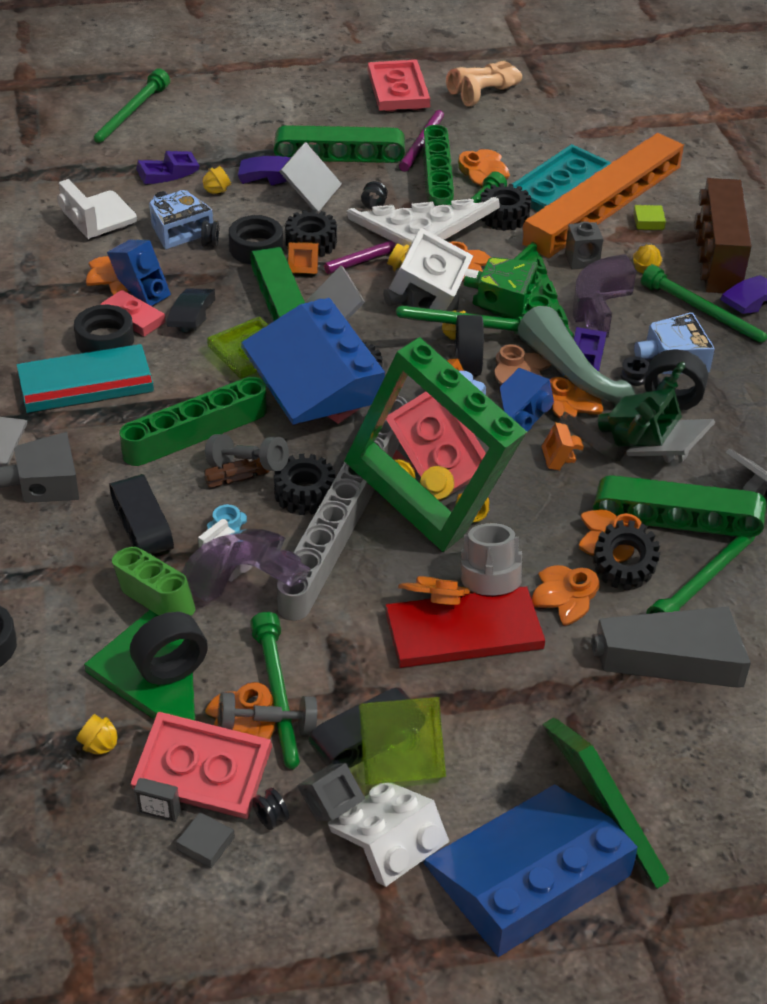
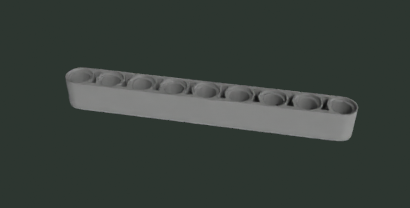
M398 395L389 414L405 405L407 401ZM385 420L375 443L392 458L400 442L387 420ZM345 462L278 579V612L287 620H301L309 614L375 491Z

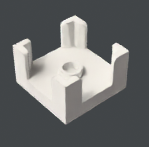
M420 227L389 289L399 295H403L411 282L437 296L429 309L446 311L456 295L473 255Z

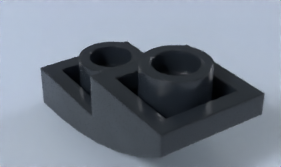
M185 289L171 308L167 318V327H178V330L182 332L196 330V327L206 321V307L216 301L215 289Z

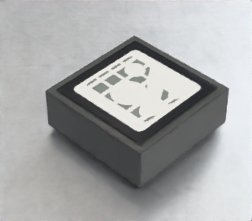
M139 778L134 788L137 812L176 822L181 811L178 788L157 781Z

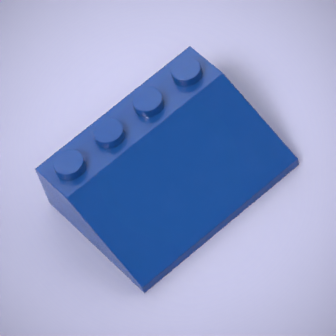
M330 298L317 299L300 304L241 342V348L292 425L370 406L385 377V371Z
M554 784L424 859V865L497 957H500L630 877L638 847L611 817Z

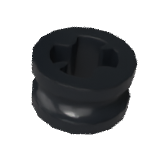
M377 181L367 183L361 194L363 205L371 210L374 206H384L388 196L387 188ZM371 192L376 193L375 196H378V195H379V198H378V199L373 198V195L370 196V193H371Z
M203 220L201 228L202 246H207L208 243H211L213 247H217L219 242V221H214L210 224L208 220Z
M637 356L626 358L622 364L621 379L627 381L631 386L644 385L649 362Z
M270 787L267 789L264 797L261 795L253 797L252 804L255 813L268 830L274 829L277 826V821L284 823L289 819L286 803L274 788Z

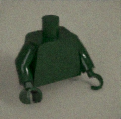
M679 362L670 377H664L655 391L625 396L619 401L612 412L599 414V430L603 433L612 432L615 444L618 446H662L682 418L675 390L678 387L676 381L686 366L685 362Z

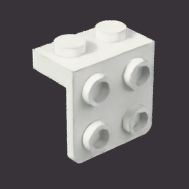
M69 179L59 182L60 194L57 196L60 208L88 239L98 237L103 233L118 228H124L137 221L136 213L114 191H106L86 198Z
M393 783L376 785L365 796L366 799L333 821L328 822L332 833L363 847L377 883L385 887L449 842L434 800Z

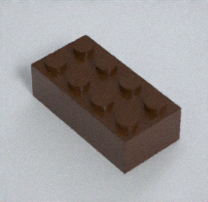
M707 178L705 189H700L698 203L701 206V212L696 213L694 219V229L697 230L696 246H699L698 263H701L700 280L705 281L706 292L725 293L734 285L744 281L752 247L742 181L738 179Z

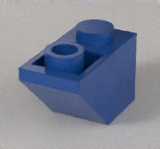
M128 240L107 252L117 279L136 298L153 306L171 295L150 240Z
M518 368L500 386L504 412L527 432L554 404L550 379L522 368Z

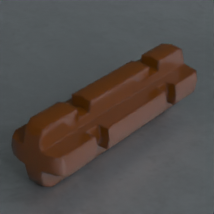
M259 458L256 460L252 459L251 461L242 459L222 464L220 469H218V466L207 468L204 470V478L207 486L214 488L222 486L224 481L226 484L252 478V474L255 473L256 476L268 474L270 471L263 468Z

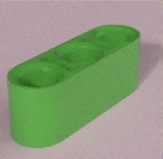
M138 547L124 548L114 554L112 564L124 594L157 615L167 612H183L190 616L194 614L196 610L184 574Z

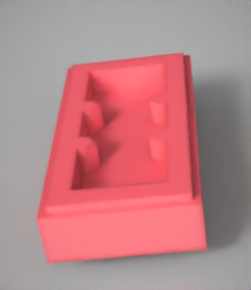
M124 290L119 291L100 303V305H115L127 310L132 316L133 331L142 336H146L166 322L164 313Z

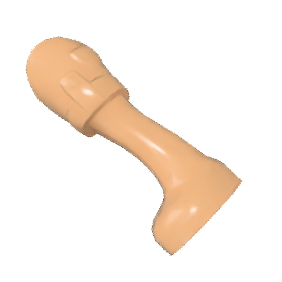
M498 61L487 64L485 68L458 67L451 69L446 76V85L452 95L461 93L464 105L469 107L479 102L481 89L486 87H496L501 90L519 84L522 80V74L509 62Z

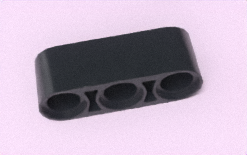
M144 474L109 483L114 507L132 546L141 548L151 555L172 550L174 542L170 527Z
M395 687L318 725L310 734L308 741L326 766L329 764L346 763L348 768H351L416 734L423 726L425 716L403 689Z

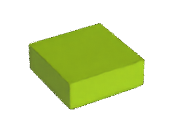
M662 205L634 206L633 214L638 230H665L666 219Z

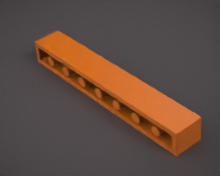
M656 133L649 139L644 140L640 145L629 150L625 155L596 172L593 176L566 194H563L533 216L527 218L523 225L522 245L527 247L532 242H535L538 253L551 258L566 247L568 224L597 222L598 225L679 169L684 144L660 133Z

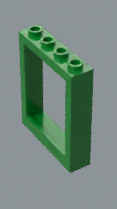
M419 337L396 352L344 462L444 553L464 537L527 431ZM407 376L411 377L489 447L452 512L375 443Z

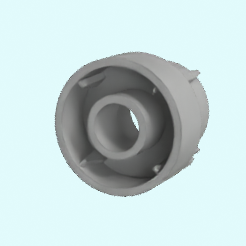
M487 523L473 527L468 532V535H464V549L461 550V582L465 588L481 595H502L516 590L521 585L522 551H519V537H515L513 529L502 524Z

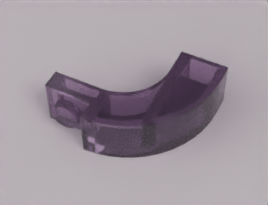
M626 254L602 258L589 264L581 271L576 280L573 301V317L575 322L585 321L588 328L607 332L606 338H609L612 312L605 301L611 298L633 295L636 270Z
M245 529L220 536L202 545L189 558L181 573L186 576L191 593L207 602L222 596L232 572L240 564L257 567L290 587L305 581L311 568L302 564L301 558L298 555L286 550L280 551L286 539L285 537L267 530Z

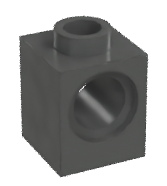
M597 222L568 224L565 254L571 269L600 267L603 237Z
M346 763L329 764L297 785L316 821H333L366 799Z

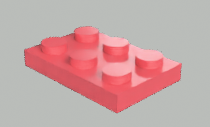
M418 60L368 62V74L379 111L392 112L398 109L419 110L421 108H430V96Z
M427 392L390 413L386 418L420 477L428 468L433 466H442L451 472L455 482L451 494L469 483L486 454L474 433Z
M158 711L132 778L131 786L134 790L139 778L176 786L178 788L179 801L182 803L248 820L253 805L252 799L256 796L272 749L271 739Z

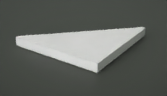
M491 197L482 203H474L473 199L452 200L451 205L434 206V202L411 204L412 208L395 209L394 205L372 207L373 211L364 212L350 208L347 210L349 220L395 243L410 246L420 227L445 240L500 208L498 198Z

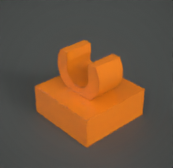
M289 242L288 264L292 273H318V243Z
M555 422L541 446L548 468L559 471L565 462H576L573 449H584L581 438L571 436L568 426Z

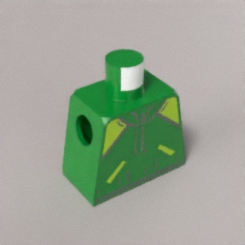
M492 257L488 259L483 272L467 269L464 277V286L478 289L477 303L479 306L515 318L517 316L520 317L524 314L535 288L538 262Z

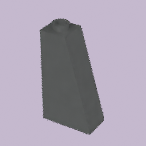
M729 606L599 618L597 634H593L591 638L593 654L595 657L599 656L603 670L607 672L738 688L744 687L751 664Z

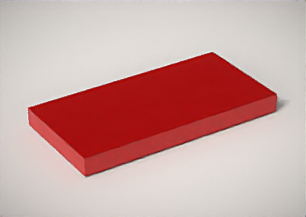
M527 586L518 587L516 590L502 595L464 594V596H460V604L458 605L433 603L431 599L386 604L385 613L399 668L539 650L545 647V637Z

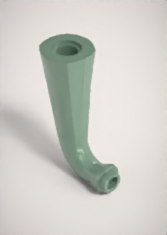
M537 306L523 316L518 326V336L577 387L597 398L610 401L614 405H617L625 396L635 395L634 388L627 381H613L597 371L588 362L553 308Z

